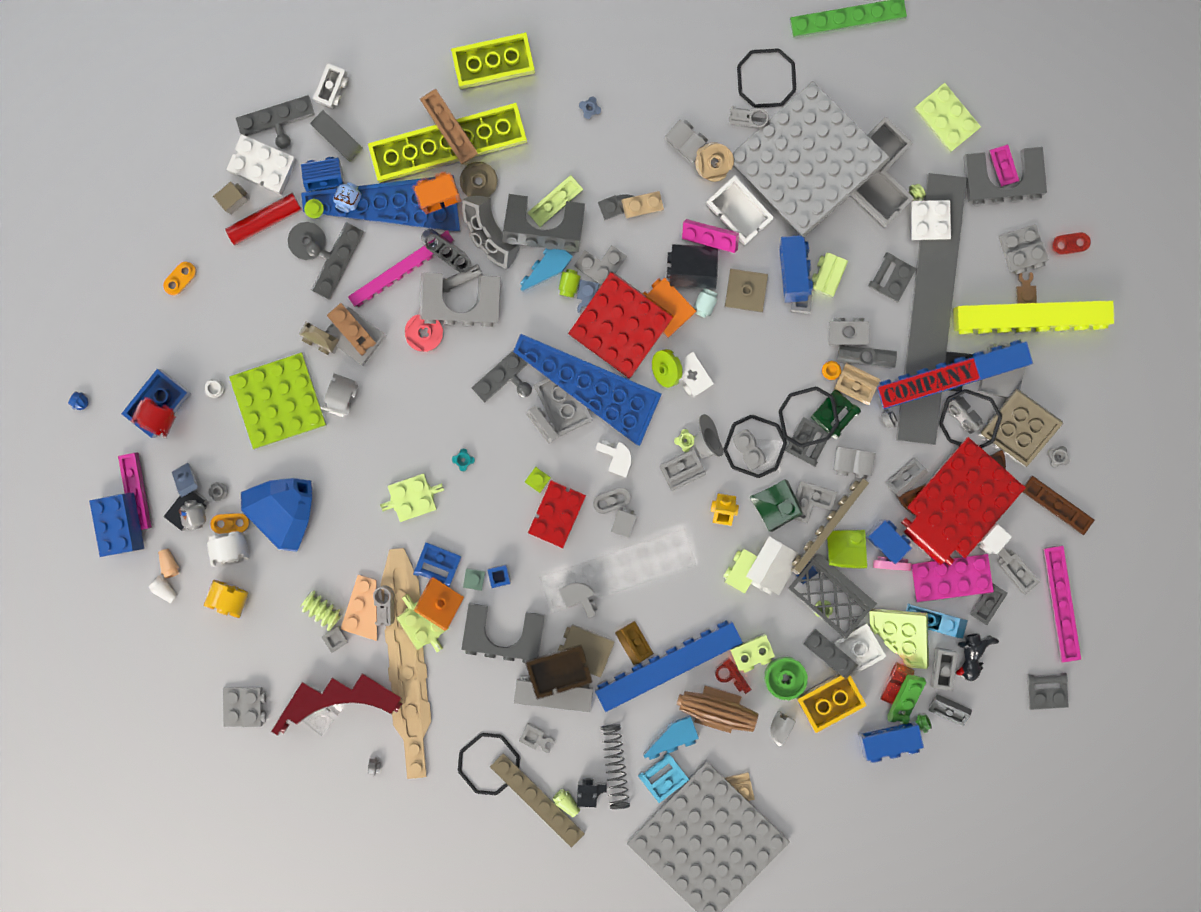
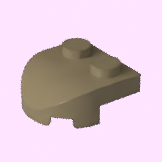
M305 321L298 334L303 337L302 341L311 346L315 343L320 346L318 350L327 355L330 352L335 354L339 339Z

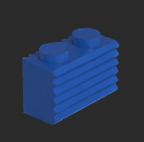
M327 157L325 160L320 161L309 160L301 164L303 184L307 192L344 184L339 157Z

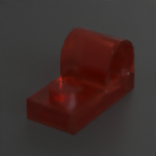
M730 657L723 660L715 668V676L719 682L727 683L735 678L734 685L739 692L743 690L747 694L752 690ZM727 668L729 675L726 678H721L719 676L720 669Z
M896 662L880 699L893 704L906 676H914V669Z

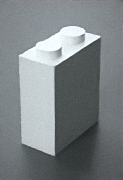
M768 537L746 577L753 580L751 582L752 585L770 595L772 592L780 595L792 574V562L798 555H802L775 539Z

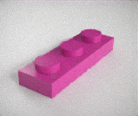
M686 219L683 222L682 239L735 253L738 250L739 233Z

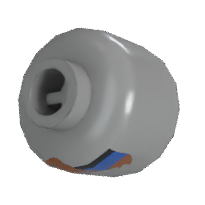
M189 500L179 509L181 523L184 527H187L188 530L203 527L202 524L206 522L203 504L196 503V500Z

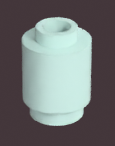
M704 288L699 293L693 307L696 310L695 314L706 318V315L711 316L718 300L716 298L718 294Z

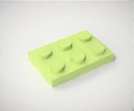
M946 83L942 84L915 107V110L950 152L981 128Z

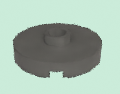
M302 222L294 226L289 232L287 239L288 247L292 254L299 259L313 260L319 257V255L311 256L306 250L307 244L303 243L304 238L308 237L310 242H319L322 249L325 250L326 236L323 230L315 223Z

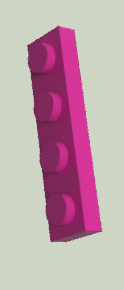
M137 452L120 455L118 460L124 493L134 492L141 530L152 528L139 454Z

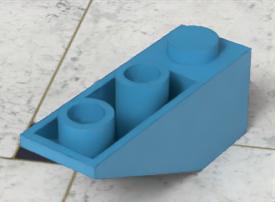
M545 248L543 251L545 256L541 261L537 260L531 268L533 270L530 276L526 275L520 283L522 286L520 290L524 292L561 274L573 259V256L565 250Z
M911 604L907 605L906 611L928 613V630L963 639L968 620Z
M691 715L673 721L643 753L644 758L649 757V760L655 759L660 756L659 753L667 751V753L678 750L680 745L685 744V747L695 744L699 737Z

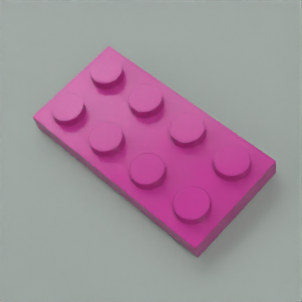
M988 554L954 558L955 561L950 566L946 562L939 565L936 561L912 564L917 603L993 593Z

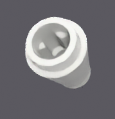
M159 575L149 585L152 593L169 603L178 595L165 578H161Z

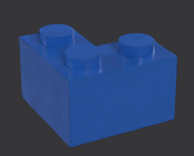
M880 520L866 534V538L896 565L912 549L909 545L911 541L904 534L900 536L896 532L898 528L890 520Z

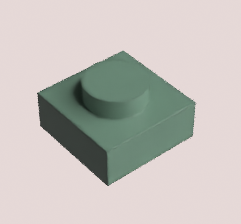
M466 568L463 588L482 591L485 571Z

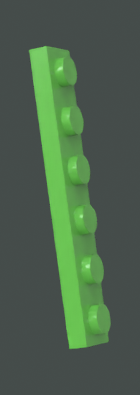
M887 0L790 17L793 37L903 19L907 17L904 0Z

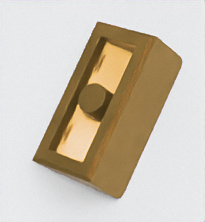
M635 621L615 632L633 665L641 663L654 654Z

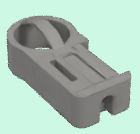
M734 106L730 108L729 122L732 125L760 129L768 124L769 116L764 109H734ZM757 112H763L766 118L753 117V115ZM752 121L765 122V123L762 124V125H756V124H755L754 122H752Z
M383 585L375 589L373 593L374 606H377V621L375 625L381 626L384 624L385 626H390L394 623V591L391 587ZM380 589H384V602L380 600L378 595Z

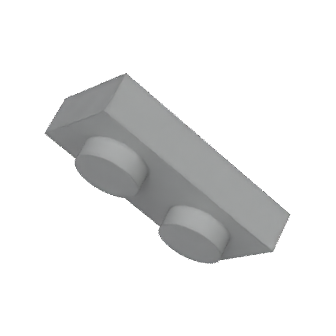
M914 458L886 483L900 497L925 476L928 471Z

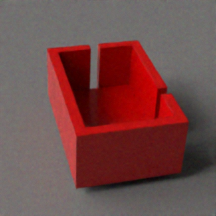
M551 480L536 513L539 515V518L534 517L528 534L563 548L586 495L571 488L567 492L565 491L566 486Z

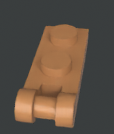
M342 303L327 314V317L361 356L366 353L370 346L373 347L377 344ZM363 336L365 341L360 345L357 341Z

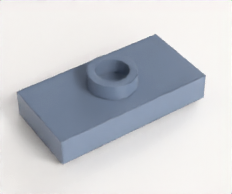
M189 463L172 471L177 491L181 497L198 488Z

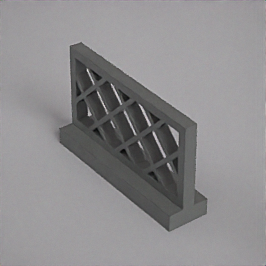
M820 553L813 556L809 564L788 587V590L845 639L848 638L868 612L877 604L835 566L829 565V561ZM812 566L819 570V578L809 579L808 571ZM819 580L820 592L810 593L809 581ZM823 580L833 582L834 591L823 592ZM806 581L807 593H799L794 589L799 582ZM844 592L848 596V603L838 604L837 593ZM834 593L835 604L825 605L824 594ZM821 594V606H814L811 603L810 595ZM851 605H859L864 611L860 616L852 617ZM838 606H848L849 617L839 618ZM825 607H835L836 618L829 619L825 616ZM839 620H850V628L846 633L840 629Z

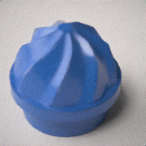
M75 391L70 397L68 405L72 406L74 410H83L88 406V398L84 393Z

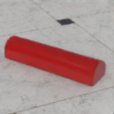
M291 193L225 228V231L235 246L302 209L295 195Z

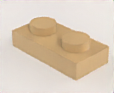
M660 191L622 199L626 219L664 210Z

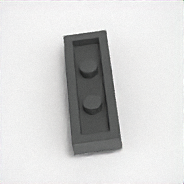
M816 629L804 642L806 647L845 679L858 666L855 661Z

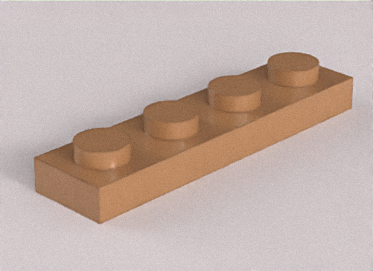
M434 89L420 98V101L461 164L463 165L477 156L476 149L438 91Z

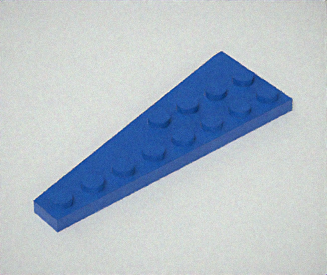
M435 177L358 186L357 190L361 193V199L356 209L348 213L335 207L333 197L337 189L301 193L304 213L305 204L311 199H317L324 207L322 215L461 232L457 203L445 207L442 201L440 202L442 209L429 214H425L421 209L414 186L420 180L428 179L430 181L435 179Z
M523 334L519 335L513 350L515 354L634 444L641 445L662 395L661 393Z

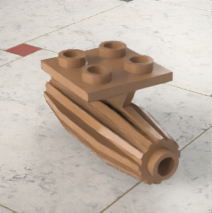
M706 685L703 693L684 691L683 695L679 694L676 704L680 706L679 710L695 717V723L731 733L732 729L754 732L759 713L740 704L742 696Z

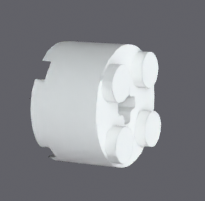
M239 531L228 533V537H220V535L209 537L207 547L211 566H216V562H221V566L242 562V557L246 560L249 559L245 535L239 534Z

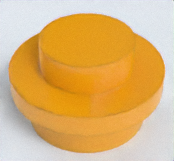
M828 361L822 367V374L828 380H835L841 374V367L835 361Z

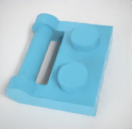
M666 753L663 759L645 773L642 772L638 775L658 803L689 781L687 775L670 753ZM667 764L672 766L669 771L655 782L651 783L649 781V778Z

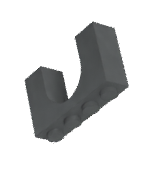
M1043 147L1025 148L1020 151L1022 178L1016 187L1010 189L999 188L990 181L987 174L985 152L963 156L965 177H967L966 190L968 202H973V205L985 204L986 200H992V203L1004 202L1006 198H1011V201L1023 200V197L1030 196V199L1042 198V195L1047 193Z
M509 194L503 227V243L579 252L585 203L566 201L564 218L561 224L550 230H541L533 227L526 219L528 196Z
M468 604L461 649L466 650L465 654L477 655V652L484 653V657L496 658V655L503 656V660L514 661L515 658L522 659L523 663L539 657L544 614L526 612L521 638L511 646L501 647L492 643L485 631L488 606Z

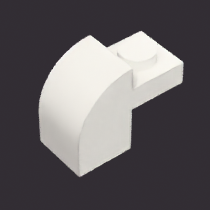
M604 440L602 444L598 442L596 450L613 456L608 471L626 477L631 465V454L628 448L620 442L616 449L613 448L614 444Z

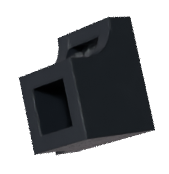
M582 778V781H578L577 807H596L598 796L607 792V782H593L594 779Z

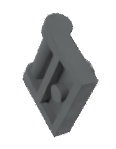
M886 252L881 267L873 281H870L868 287L898 303L917 268ZM892 262L896 266L885 287H882L879 284Z
M803 417L792 439L803 444L813 441L817 432L822 434L820 439L825 438L828 433L818 424ZM827 441L818 443L810 457L805 455L809 446L802 448L789 442L785 451L816 467L817 459Z
M1067 673L1035 677L1034 675H1027L1029 709L1069 707ZM1060 683V688L1035 689V684Z

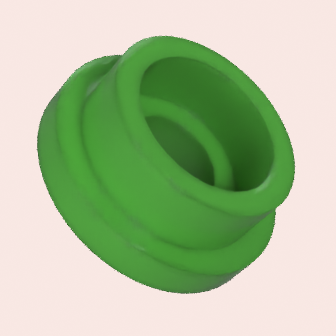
M926 714L917 716L918 720H916V723L919 725L920 731L922 730L924 733H927L929 729H932L930 719Z

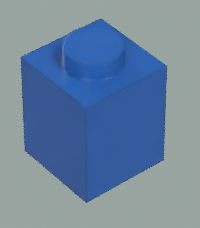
M507 564L487 569L491 588L511 584Z

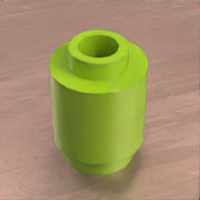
M567 269L566 272H562L558 288L560 290L559 295L574 298V295L577 294L581 277L577 275L578 271Z

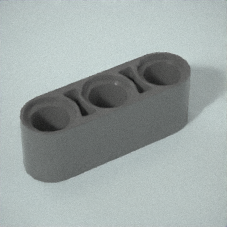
M324 110L310 123L349 162L363 149Z
M427 229L422 233V242L429 251L458 272L464 273L470 269L471 261L464 251L433 229ZM436 237L433 243H427L428 238ZM444 248H450L449 253L442 254ZM459 259H465L463 264L457 265Z

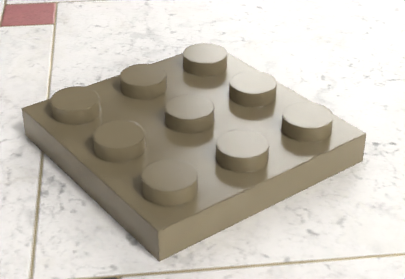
M1016 388L999 409L1002 419L993 443L1027 467L1063 425V421ZM997 414L992 417L981 431V435L988 440L992 438L998 419Z

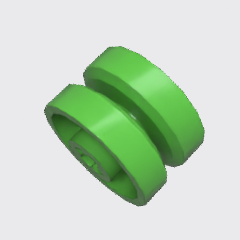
M781 656L773 659L767 665L764 672V681L767 689L773 696L780 700H792L804 692L808 676L805 668L798 660L788 656ZM784 674L789 676L787 681H783Z

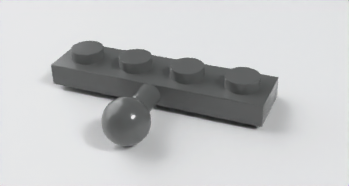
M307 95L236 117L240 135L244 136L275 127L277 134L275 139L276 146L280 149H286L291 141L289 136L284 133L282 125L315 115L310 97Z
M346 222L331 252L322 249L321 244L317 241H311L307 244L306 250L309 255H319L327 259L311 289L313 292L330 299L364 231Z
M512 351L478 381L472 389L485 403L511 380L517 387L518 395L528 397L532 392L531 385L527 382H522L516 375L528 363Z

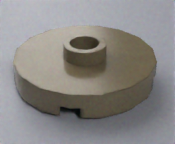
M484 162L468 164L460 175L461 189L468 197L484 196L489 198L495 192L498 185V177L495 170ZM477 178L482 179V183L480 185L475 183V180Z

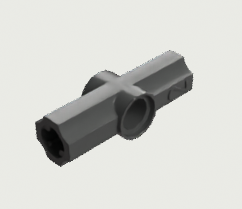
M839 345L837 362L895 368L897 351ZM864 351H868L872 355V359L869 362L864 361L862 358Z

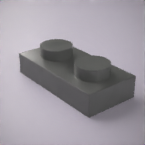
M993 584L994 592L983 594L970 614L988 625L1008 594L995 584Z
M938 694L928 710L962 726L965 725L972 713V709Z

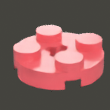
M420 314L415 315L405 326L407 343L417 351L429 352L441 343L443 328L439 320H436V324L424 323V319H419ZM421 328H428V337L424 336L421 338L419 330Z

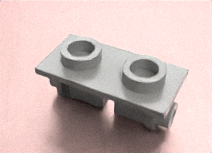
M958 396L949 402V412L958 419L964 430L972 434L983 425V419L975 410L968 413L967 410L971 406L963 396Z

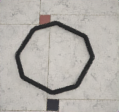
M781 49L751 50L737 66L738 93L752 107L783 106L796 92L795 63ZM778 52L791 63L793 90L781 103L755 104L742 93L741 66L752 54Z
M811 387L790 393L778 412L783 437L802 448L828 441L839 425L833 395L819 387ZM817 390L831 399L835 424L825 438L801 444L787 436L782 411L791 397Z
M963 389L949 396L946 399L939 425L947 440L959 446L962 443L950 438L943 421L950 400L968 393L990 401L998 415L991 440L979 445V447L984 448L993 444L1002 419V415L991 397L968 389Z
M749 415L732 424L723 451L732 469L761 478L779 468L787 441L783 437V432L777 423L755 415ZM751 418L775 426L783 441L775 467L761 474L734 466L727 451L735 426Z
M480 733L460 750L458 773L475 793L498 795L508 785L505 783L496 792L477 790L461 771L463 753L481 737L500 738L516 756V766L518 768L520 767V756L503 735Z

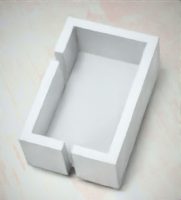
M241 134L235 148L237 155L232 154L226 170L282 195L297 159Z
M733 176L706 201V205L716 216L721 215L720 220L730 231L739 233V241L744 246L758 234L757 229L761 231L774 219L736 176Z

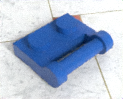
M425 542L413 575H421L428 579L434 577L450 587L461 556ZM424 563H427L449 573L447 577L426 570L422 566Z

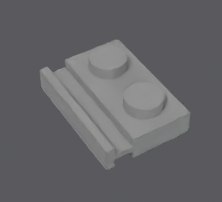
M533 406L527 411L526 415L548 443H551L558 437L556 434L558 430L552 423L549 424L545 419L546 414L540 407L537 409L536 406Z
M694 449L660 466L671 491L706 475Z

